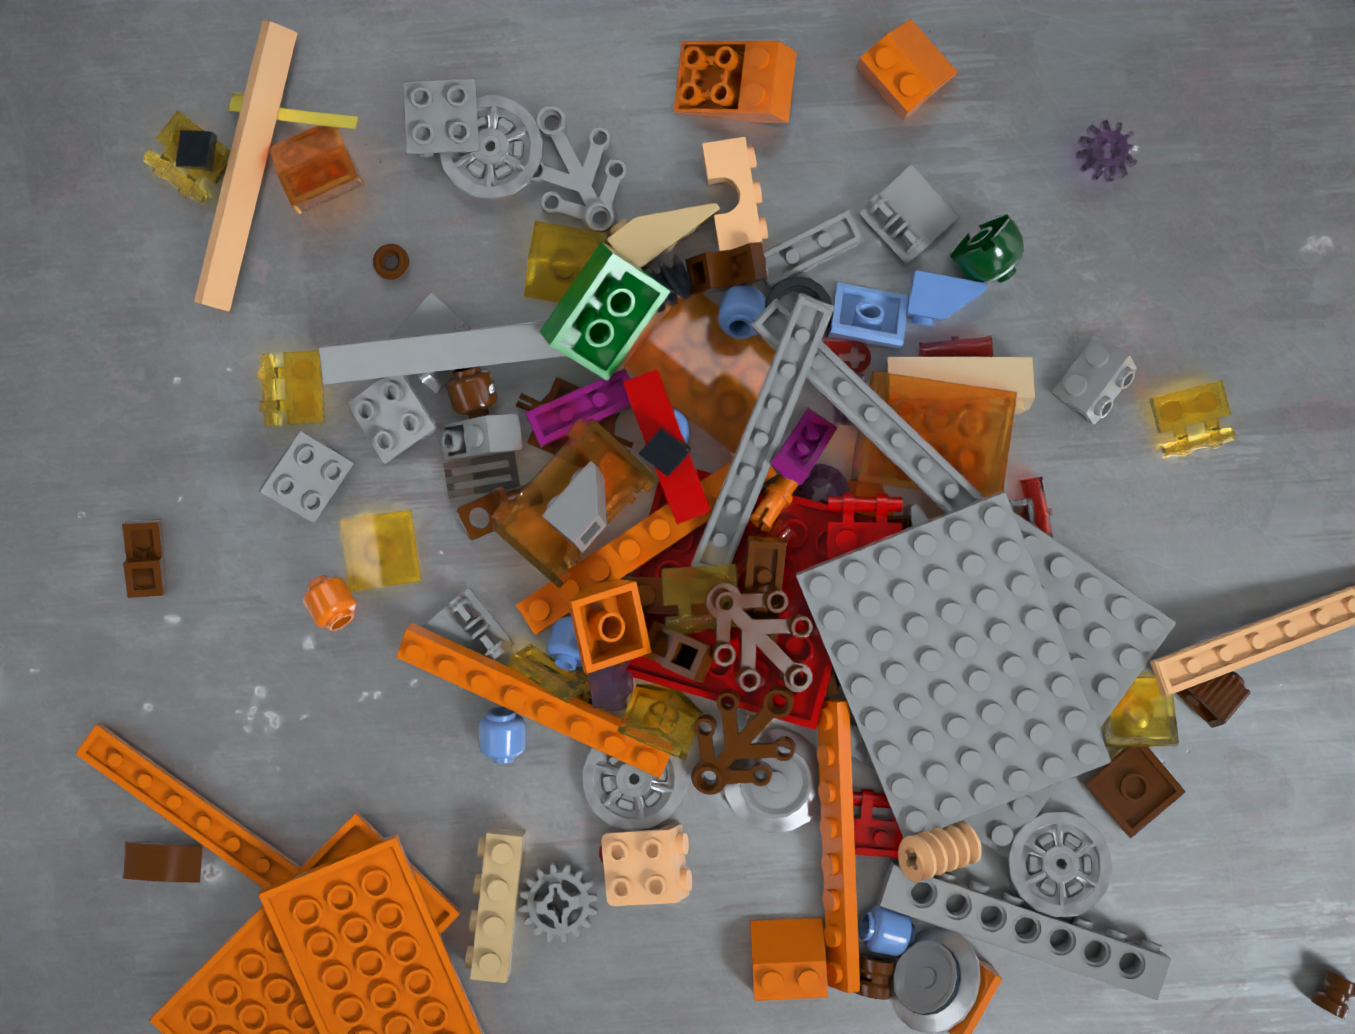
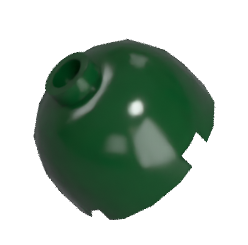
M1001 214L978 225L981 231L971 239L969 233H967L954 245L950 252V257L957 269L965 277L973 281L989 283L997 280L998 283H1002L1010 279L1017 271L1015 266L1020 262L1024 252L1023 237L1015 221L1008 214Z

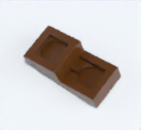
M161 519L125 521L122 524L126 553L123 567L127 598L163 596L165 594V557Z
M125 841L122 878L145 881L200 883L203 846L200 844Z

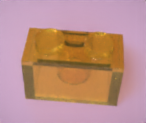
M535 220L528 254L524 297L559 303L600 242L602 241L607 244V234Z

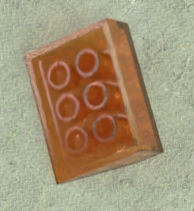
M704 294L691 295L690 298L685 300L680 297L678 304L671 307L623 367L633 377L658 369L672 407L678 409L688 421L734 456L776 351L757 336L737 339L726 334L720 328L718 322L720 307Z
M872 371L869 387L984 497L1004 490L1017 392ZM858 430L850 481L922 491Z

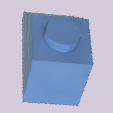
M915 270L910 281L906 317L912 318L911 324L932 328L934 323L942 322L986 291L987 283Z

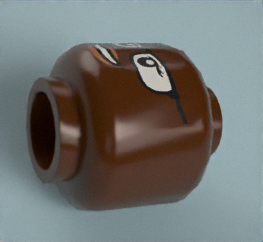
M480 366L453 370L451 372L452 377L446 382V388L454 412L460 415L467 414L469 419L489 415L488 408L492 407L498 400L491 372L480 368Z

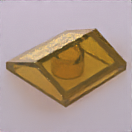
M412 510L340 520L350 591L422 581Z
M1138 676L1100 729L1105 747L1179 745L1173 694L1168 696L1161 695L1155 676Z
M636 684L617 732L685 761L695 735L694 724L703 712L682 691L661 685Z

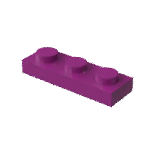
M626 368L613 373L608 381L602 378L526 412V417L540 447L542 448L631 408L632 406L623 381L630 379Z
M808 407L770 465L778 469L783 477L794 480L799 485H802L838 427Z

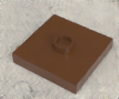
M1137 735L1110 757L1111 763L1098 767L1082 781L1130 839L1186 792L1145 742Z

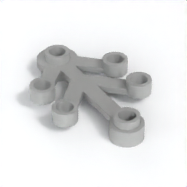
M556 106L542 108L537 115L539 130L543 135L552 138L569 174L547 167L541 161L539 166L542 167L543 172L539 177H533L531 182L539 183L545 181L578 192L585 204L584 206L562 200L558 193L550 191L545 193L541 199V206L544 212L549 215L561 213L582 220L586 231L593 236L604 237L609 235V230L618 223V214L612 204L619 183L627 176V167L623 161L619 159L609 161L605 168L607 179L598 199L592 184L603 151L611 144L609 131L603 127H597L591 131L589 135L590 146L582 167L564 132L566 118L563 111ZM550 117H554L559 121L558 126L554 129H549L545 126L546 120ZM603 133L606 135L607 140L603 145L594 143L593 138L596 134ZM612 166H621L623 168L622 175L619 177L611 176L609 170ZM555 197L558 199L559 204L555 209H548L545 206L548 198ZM598 213H603L607 216V221L603 225H597L593 221L594 216Z

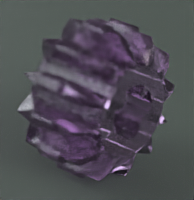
M1103 120L1100 123L1099 129L1094 125H1090L1086 129L1088 136H1081L1078 139V144L1085 149L1079 150L1076 153V158L1087 160L1080 169L1082 172H1086L1090 168L1094 169L1092 174V180L1097 181L1102 173L1107 183L1114 181L1115 174L1124 178L1128 174L1126 166L1133 167L1137 163V160L1130 154L1137 152L1139 146L1137 144H1128V141L1134 136L1132 131H1128L1125 135L1120 133L1123 128L1122 122H1117L1112 130L1108 120ZM1105 145L1111 147L1110 153L1112 156L1109 158L1104 157L1105 150L1102 148Z

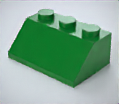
M601 241L539 332L550 346L608 381L670 293V290L631 260Z

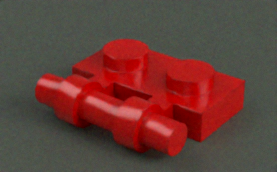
M843 493V496H828V511H842V522H827V559H832L902 531V523L887 522L888 512H902V497H888V493H876V497L854 496V493ZM854 511H875V522H854Z
M863 788L861 792L853 791V806H860V816H854L855 855L898 858L899 845L904 838L894 814H892V819L872 817L873 807L891 808L886 794L873 793V789Z

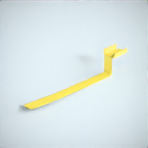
M230 92L234 94V97H231L229 108L226 110L240 113L244 93ZM279 108L276 120L356 129L358 116Z

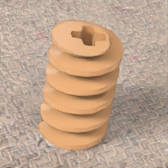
M959 821L944 828H933L931 833L922 831L915 835H909L902 839L898 849L901 871L906 878L917 883L923 879H930L934 875H942L946 871L951 872L957 869V867L963 868L968 864H974L981 857L980 840L975 830L964 821Z

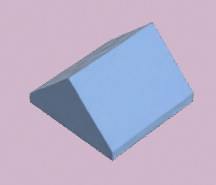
M837 282L833 306L835 307L831 323L828 327L827 338L899 350L904 342L908 295Z

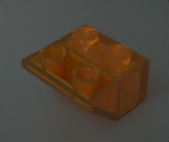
M318 125L269 147L277 175L292 208L299 214L365 185L339 127Z

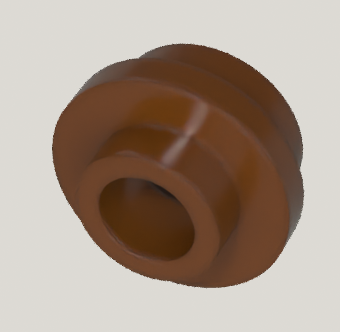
M385 244L375 252L373 267L382 278L397 280L406 274L409 268V256L401 246ZM390 256H395L398 259V264L393 269H389L385 265L386 259Z

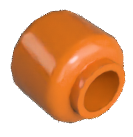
M321 575L309 582L307 585L309 590L304 594L302 602L317 627L328 628L330 631H334L346 626L353 620V613L357 603L342 578H327L326 575Z

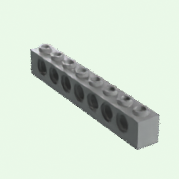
M890 859L877 897L879 906L1158 1000L1171 958L1162 952V945L1146 939H1141L1140 944L1127 940V933L1111 927H1107L1106 932L1092 928L1094 922L1079 916H1073L1072 920H1068L1062 917L1046 915L1024 905V900L1017 895L1004 892L1003 897L989 893L991 889L989 886L970 880L969 885L956 882V875L947 871L942 875H934L930 879L920 881L928 883L930 891L925 898L915 899L912 897L911 891L917 882H912L906 878L901 871L899 862ZM953 894H961L964 897L963 906L956 911L948 910L946 908L947 899ZM987 906H996L998 908V915L992 922L981 921V912ZM1024 917L1031 918L1032 927L1030 931L1025 934L1016 933L1015 926L1017 921ZM1055 930H1066V939L1061 945L1053 946L1050 944V936ZM1092 941H1099L1101 945L1099 953L1094 957H1086L1084 953L1086 945ZM1126 953H1134L1135 961L1133 965L1127 969H1121L1119 967L1120 958Z

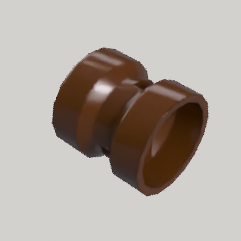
M860 955V991L854 993L873 999H890L891 986L889 985V978L894 974L896 962L875 955Z
M1327 969L1322 978L1324 982L1322 987L1325 990L1315 991L1311 1002L1333 1015L1345 1019L1349 1012V1007L1345 1001L1355 998V983Z

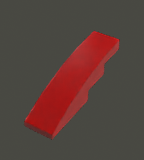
M658 369L623 381L645 444H647L661 425L686 443ZM690 452L668 477L655 467L677 525L712 512Z

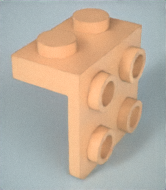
M682 823L668 824L658 830L609 832L602 836L601 846L606 897L609 905L629 906L678 903L689 896V891L692 889V874L690 869H686L685 858L689 851V840L687 834L683 833Z

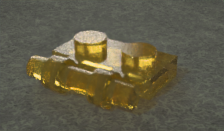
M177 110L156 137V140L167 147L165 151L159 156L150 149L142 160L152 168L153 174L160 179L165 177L178 187L177 191L185 198L191 197L199 204H202L207 199L209 193L199 186L201 180L205 176L215 185L225 174L230 150L217 141L213 172L191 169L187 175H184L174 167V162L177 158L180 130H204Z
M319 351L283 352L284 367H275L274 354H260L261 368L257 369L258 380L262 382L263 401H259V410L263 413L264 427L278 426V412L287 411L288 425L326 423L324 385L322 383ZM285 379L286 399L277 400L276 380Z
M1223 380L1149 399L1158 433L1173 431L1174 441L1161 444L1162 453L1165 458L1178 455L1180 458L1189 456L1194 450L1206 447L1212 450L1222 447L1225 442L1236 440L1234 428L1230 426L1220 429L1217 419L1231 415ZM1204 422L1205 433L1188 436L1186 426Z
M737 564L662 569L664 606L679 605V616L666 617V631H681L682 634H693L694 630L714 629L715 632V617L711 614L692 615L691 604L705 603L708 590L717 583L727 582L738 588ZM723 596L720 599V608H725L724 602H730L729 596ZM731 620V627H738V626Z

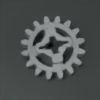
M552 862L550 872L547 873L540 866L537 868L538 879L536 880L529 876L526 880L531 890L525 889L520 892V897L526 899L527 902L520 905L519 911L529 913L524 920L525 926L534 923L536 928L533 935L538 936L544 931L547 933V942L550 943L554 935H559L561 942L566 943L567 935L570 932L573 936L579 938L581 935L579 926L582 925L589 929L592 922L587 918V915H596L597 908L590 905V902L598 900V893L588 892L594 883L593 880L590 879L583 882L581 878L584 870L579 869L573 874L570 872V863H566L563 870H558L557 864ZM563 879L573 883L579 890H570L564 885ZM548 881V892L544 896L535 898V894L540 886ZM556 888L561 900L568 901L564 904L561 916L557 906L550 904L554 899ZM583 907L580 915L573 922L569 923L568 915L571 911ZM546 914L554 920V925L547 923L539 915Z

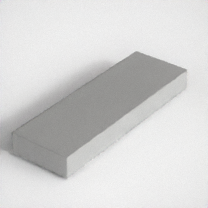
M849 208L763 251L766 258L768 277L763 281L767 289L770 290L784 279L796 277L863 243L865 239Z

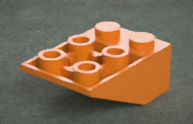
M682 41L673 112L754 123H789L797 52L780 41Z

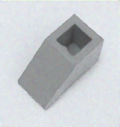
M519 414L488 415L440 425L444 461L524 450Z
M592 461L585 467L579 468L573 474L569 486L561 495H556L549 501L546 506V512L542 515L555 531L582 553L607 526L605 477Z

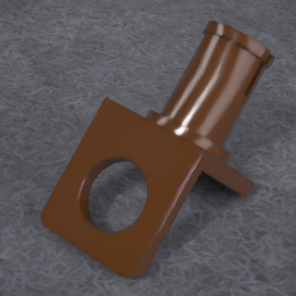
M530 481L505 493L502 486H499L489 494L458 507L456 512L469 540L473 541L510 524L517 519L515 512L534 503L541 502L542 497L534 481ZM474 508H483L487 511L489 523L486 527L476 528L471 524L469 515Z

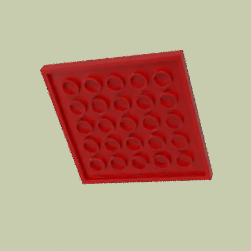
M697 469L701 481L713 474ZM660 480L657 484L649 516L668 504ZM765 487L761 488L751 515L754 514L765 497ZM791 495L793 498L792 502L788 507H783L772 524L770 531L761 530L764 523L761 522L757 528L751 523L750 519L748 520L725 580H738V590L740 593H743L748 536L786 539L782 592L788 597V605L784 611L779 613V618H791L795 614H802L811 620L813 629L810 635L805 638H798L791 633L777 634L776 644L791 660H799L811 669L812 681L809 687L801 692L791 691L794 695V705L791 712L784 718L775 719L816 730L832 675L833 665L800 587L796 573L829 560L827 559V522H842V511H828L827 504ZM854 512V522H874L875 520L874 517ZM707 523L635 570L632 577L722 579L691 566ZM644 614L648 635L654 621L715 645L714 616ZM732 620L729 645L735 649L736 658L729 666H720L712 660L704 682L695 681L662 667V664L644 656L606 667V670L713 701H717L719 694L723 690L733 689L740 696L738 708L755 713L762 709L763 700L770 688L778 685L784 686L780 680L781 670L757 646L755 671L759 673L761 678L759 687L754 691H745L737 685L736 674L740 667L739 627ZM800 620L796 623V632H801L805 628V621ZM723 648L718 652L719 660L727 658L729 654L728 648ZM798 672L794 675V683H800L803 680V672ZM748 673L744 676V685H749L753 681V674ZM777 694L773 696L776 703H786V698L783 695ZM729 696L722 698L724 704L730 706L735 704L733 698Z

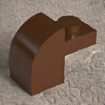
M762 242L748 243L727 251L704 252L685 259L687 273L692 282V288H690L691 295L723 292L738 285L754 286L758 284V281L768 278Z
M654 621L648 635L652 653L643 656L687 678L704 682L713 660L711 649L714 645Z

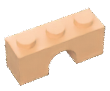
M746 137L702 143L707 185L727 184L734 188L739 198L738 205L732 211L714 215L713 222L718 251H727L748 243L762 242V239H767L765 217H758L756 205L762 203L761 187L759 181L753 182L751 168L757 167L754 146L747 147Z

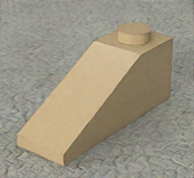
M717 203L639 216L630 222L624 218L609 230L611 236L607 238V243L611 248L645 270L711 221L714 215L720 214V207Z

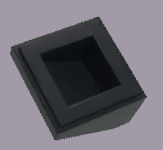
M180 130L175 166L213 172L217 135L211 131Z
M661 425L639 452V455L668 477L689 454L691 447Z

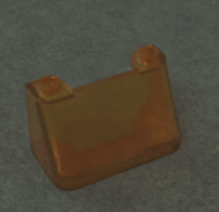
M582 418L579 419L568 431L567 436L570 438L511 503L504 501L492 515V518L495 520L492 525L493 530L559 589L572 576L568 572L572 566L570 561L573 560L577 564L582 559L579 556L582 552L555 531L542 515L546 512V506L554 496L561 495L569 486L573 474L579 468L585 467L592 461L604 475L607 525L628 502L632 504L636 500L632 495L633 492L637 494L643 489L647 493L659 480L593 418L586 422Z

